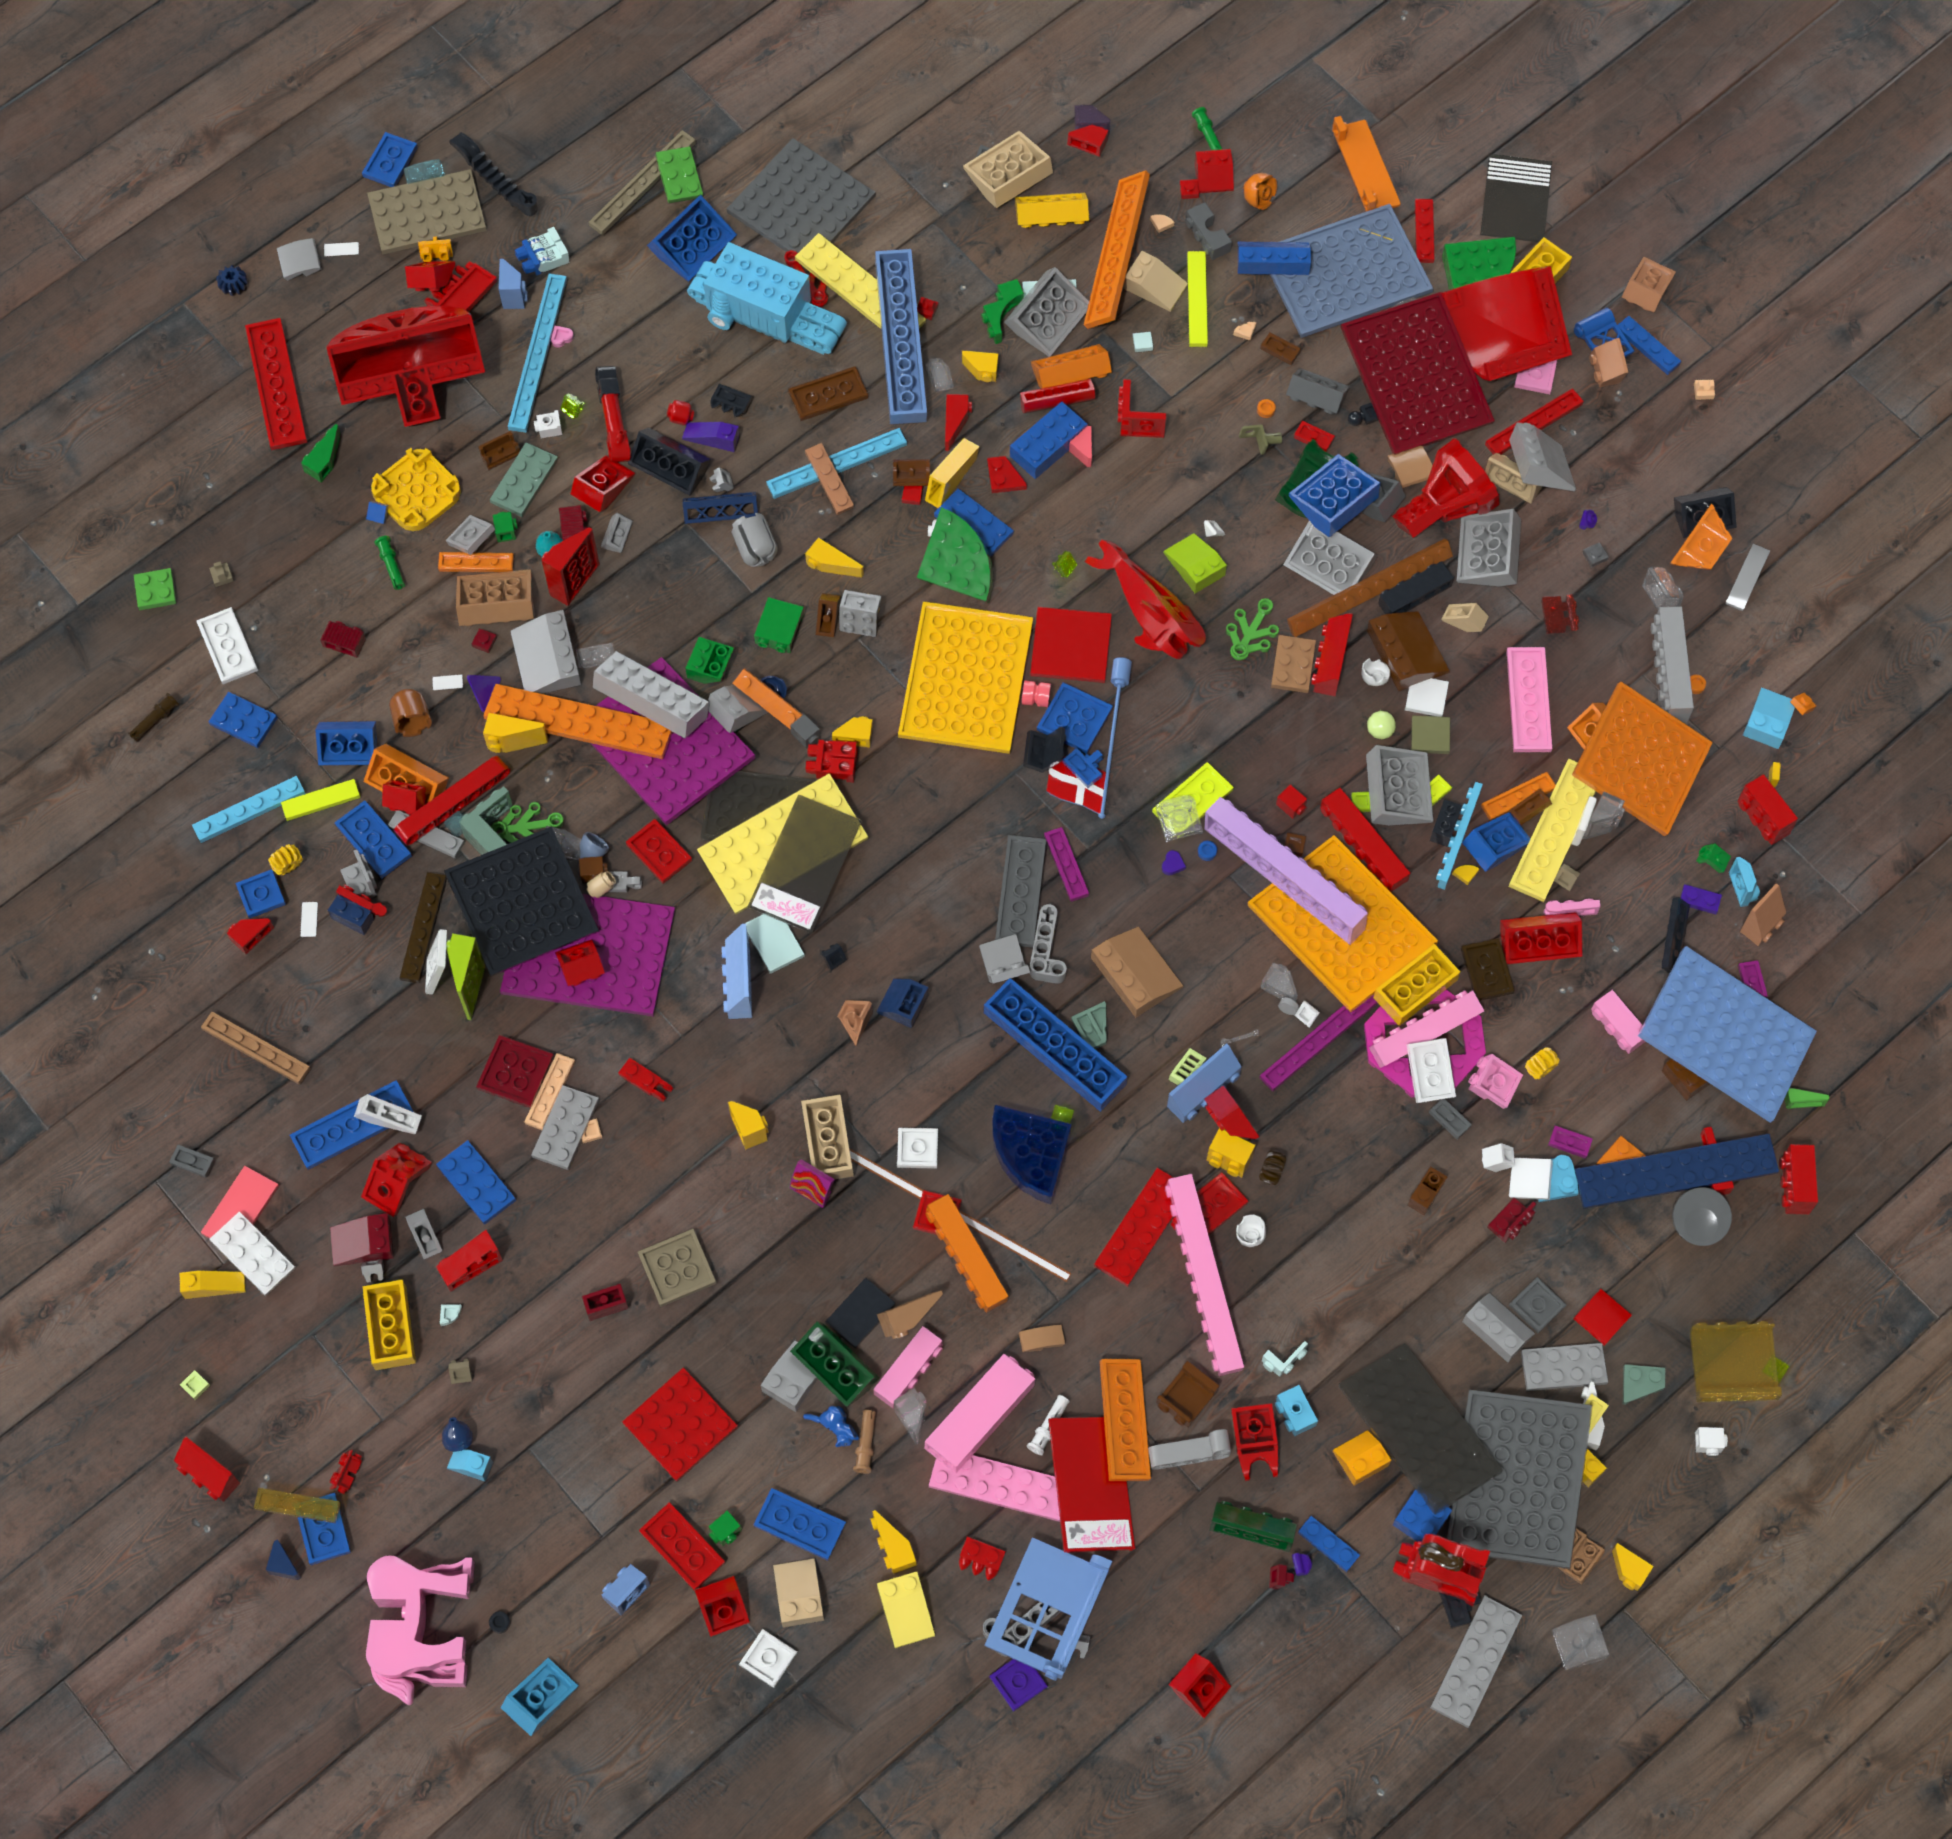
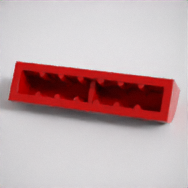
M1091 379L1021 392V409L1024 414L1054 408L1060 402L1070 405L1095 400V389Z

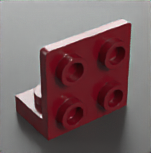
M1513 1198L1487 1228L1504 1243L1509 1239L1513 1241L1520 1233L1523 1225L1526 1227L1533 1219V1215L1536 1213L1534 1209L1537 1204L1533 1201L1526 1208Z

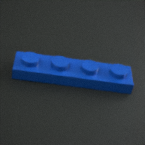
M1630 316L1618 324L1626 339L1667 375L1680 365V359Z

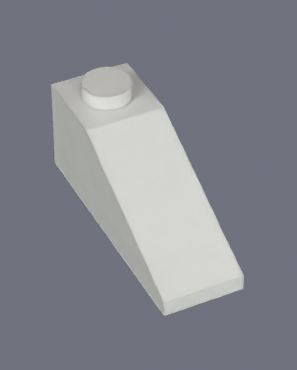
M368 1094L360 1098L354 1117L371 1124L411 1134H416L422 1116Z

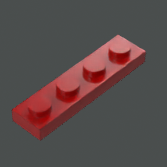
M1415 199V250L1420 263H1434L1433 199Z

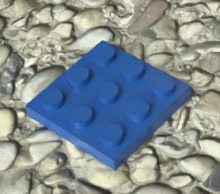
M1062 682L1039 722L1037 731L1049 735L1059 727H1064L1066 734L1064 744L1075 749L1077 748L1079 751L1087 754L1110 715L1113 706Z

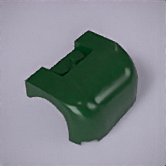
M1312 439L1309 441L1291 475L1276 496L1275 501L1296 515L1307 518L1289 497V493L1335 456L1322 450L1316 440ZM1350 452L1344 456L1345 459L1359 468L1358 457L1354 453Z

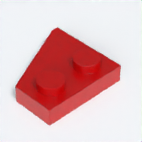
M1006 456L987 458L992 493L1027 490L1025 481Z

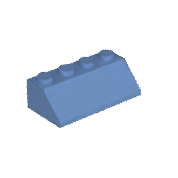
M1225 1044L1169 1093L1167 1107L1183 1123L1186 1120H1192L1198 1114L1197 1111L1201 1107L1205 1108L1208 1105L1204 1098L1222 1086L1227 1088L1226 1086L1230 1082L1234 1083L1240 1078L1241 1065L1230 1046Z

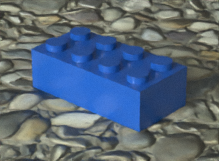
M1060 402L1010 445V457L1036 479L1069 451L1070 441L1083 431L1088 424L1066 404Z

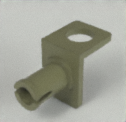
M1263 425L1243 426L1239 433V438L1256 437L1261 455H1264L1269 444L1282 443V436H1279L1281 435L1280 432L1266 434ZM1248 430H1254L1251 433H1245Z

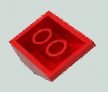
M605 455L574 477L570 494L601 512L616 499L635 476V473L618 462H610L609 457Z

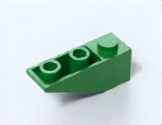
M337 424L327 430L323 439L315 444L314 449L305 455L301 462L304 472L321 483L334 467L341 436Z

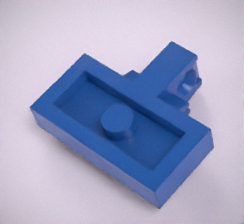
M1076 748L1063 759V763L1087 788L1102 777V773L1097 768L1099 767L1098 763L1103 760V755L1098 750L1090 756L1088 754L1084 756Z

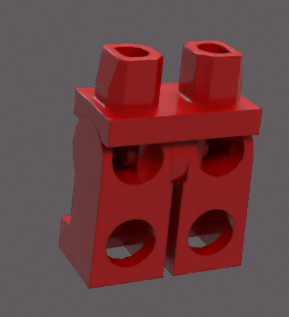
M819 740L818 744H808V756L817 758L816 761H806V773L816 774V779L830 774L833 779H843L846 782L854 783L858 753L857 742Z

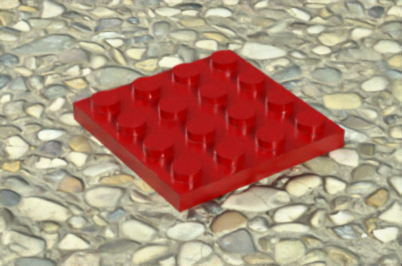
M684 1368L622 1421L623 1425L676 1482L738 1428L737 1424Z

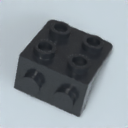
M1059 727L1049 735L1033 730L1028 731L1023 766L1043 773L1061 762L1064 757L1065 728Z

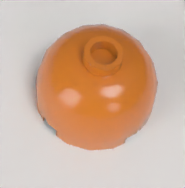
M1266 173L1253 174L1244 184V197L1249 205L1261 210L1271 205L1272 202L1269 200L1272 196L1275 197L1277 180L1272 175Z

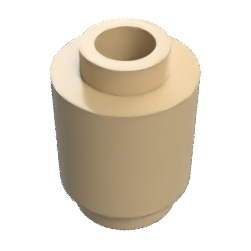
M609 871L601 872L587 883V891L592 897L600 898L614 887L616 880Z

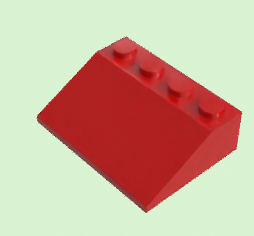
M590 527L552 546L549 552H545L542 557L550 596L567 606L570 605L600 565L593 529Z

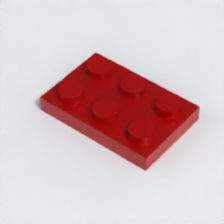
M656 819L652 820L625 842L627 847L662 884L692 861V857Z

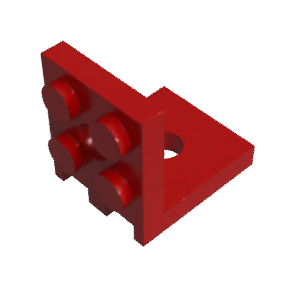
M1123 379V386H1119L1117 422L1121 423L1120 436L1164 438L1166 413L1129 411L1131 380Z
M398 1143L374 1160L361 1198L389 1215L396 1216L409 1183L430 1169L432 1162L426 1159L425 1156L411 1150L407 1145ZM382 1186L388 1189V1194L382 1190Z

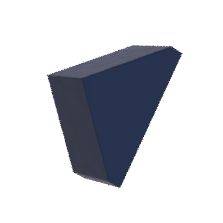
M278 1539L275 1540L266 1571L274 1576L293 1580L301 1579Z

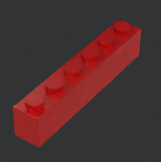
M1338 788L1322 799L1320 806L1322 814L1325 817H1329L1335 830L1342 833L1345 842L1355 849L1357 857L1360 860H1364L1368 870L1375 874L1390 892L1409 880L1410 872L1341 788Z

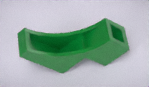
M1018 279L997 285V293H995L997 302L983 306L981 318L983 323L987 324L989 338H993L995 344L1002 342L1000 326L1003 318L1024 299V293Z

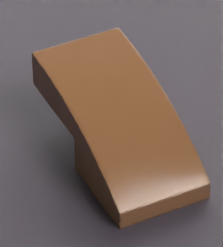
M1061 1325L1039 1327L1019 1332L1023 1352L1041 1351L1043 1348L1062 1347L1065 1345Z

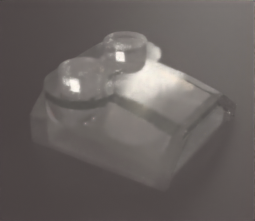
M1184 795L1164 800L1156 805V812L1166 842L1203 833L1196 809V801L1192 796Z

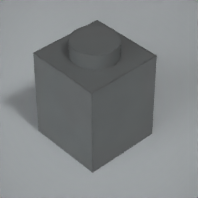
M805 714L790 725L791 734L805 748H808V744H816L818 742L820 729Z

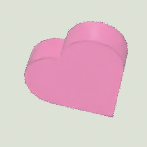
M554 326L551 336V343L554 347L560 348L565 343L573 341L574 335L571 329Z

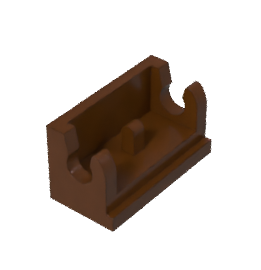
M511 431L478 446L480 456L488 470L517 457L520 452L519 445L515 442Z
M893 459V486H928L930 459Z

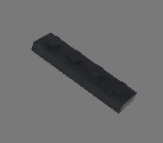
M1680 897L1672 899L1662 959V969L1669 974L1684 947L1690 905Z

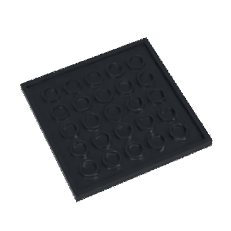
M552 826L444 870L472 936L476 938L490 977L599 931Z

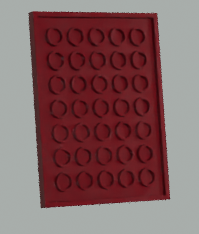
M1441 292L1341 324L1340 328L1392 454L1396 455L1419 446L1424 447L1494 423L1495 420Z

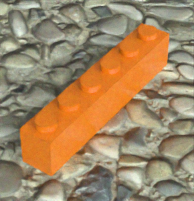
M949 1194L929 1204L925 1213L926 1217L937 1228L935 1231L938 1238L944 1240L947 1245L945 1249L948 1255L954 1257L957 1262L955 1266L958 1272L964 1274L967 1280L965 1283L970 1292L973 1291L977 1297L975 1300L979 1308H983L987 1313L1007 1302L1008 1294Z

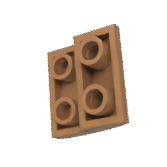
M1423 446L1396 455H1388V462L1395 471V478L1400 482L1402 488L1428 480L1433 465Z
M1576 1529L1571 1569H1559L1582 1585L1605 1553V1549L1589 1540L1586 1534Z

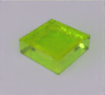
M1772 1355L1761 1373L1779 1384L1790 1366Z

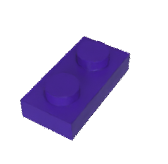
M1684 884L1680 898L1687 902L1691 908L1716 915L1722 895Z

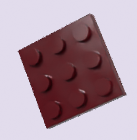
M499 1035L476 1088L485 1093L531 1108L552 1063L554 1054Z

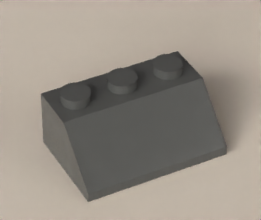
M1299 368L1292 375L1286 395L1290 396V399L1300 402L1301 400L1307 402V405L1310 407H1320L1326 413L1337 414L1342 407L1350 386Z

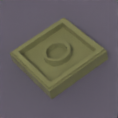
M1412 715L1411 750L1449 754L1450 717Z

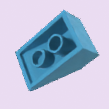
M547 1658L506 1696L501 1709L532 1736L578 1688V1685Z

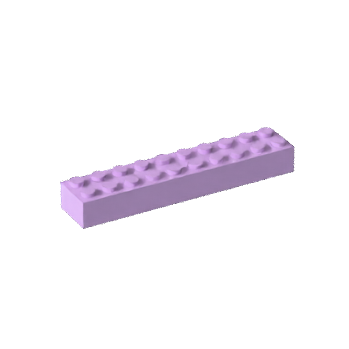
M1220 797L1205 812V830L1349 945L1365 930L1368 913L1362 905H1357L1347 893L1339 891L1333 882L1325 880L1318 870L1310 868L1304 859L1296 857L1290 848L1281 845L1275 836L1267 834L1261 825L1253 823L1247 814L1238 811L1229 800H1224Z

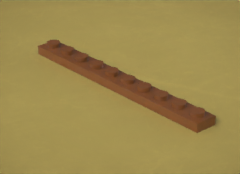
M1444 538L1288 618L1287 621L1291 634L1297 637L1328 621L1329 618L1336 617L1381 594L1384 590L1396 586L1399 582L1410 579L1415 573L1425 571L1431 564H1437L1453 557L1448 540Z

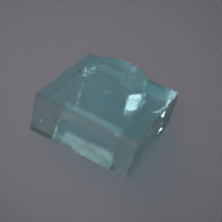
M459 811L444 822L446 828L456 837L463 834L459 823L463 815Z

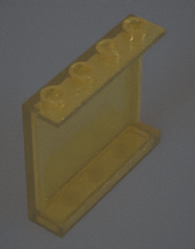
M1759 1321L1756 1324L1737 1322L1736 1325H1728L1727 1322H1719L1715 1325L1696 1323L1695 1326H1692L1690 1338L1697 1402L1779 1400L1782 1396L1781 1387H1778L1773 1339L1775 1324Z

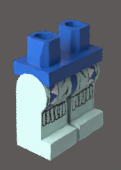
M554 227L547 229L548 232L543 235L523 240L522 246L515 249L518 261L525 258L528 259L522 262L525 274L535 272L536 275H539L541 272L569 263L568 251Z

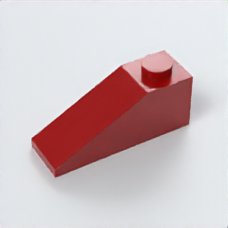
M947 394L945 451L950 450L968 421V413H972V402H968V395Z

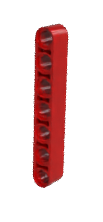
M499 756L490 758L397 824L394 832L406 845L413 844L505 779L510 773V768Z

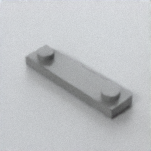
M396 811L388 827L394 830L397 824L410 815ZM436 827L417 840L455 859L465 843L464 840Z

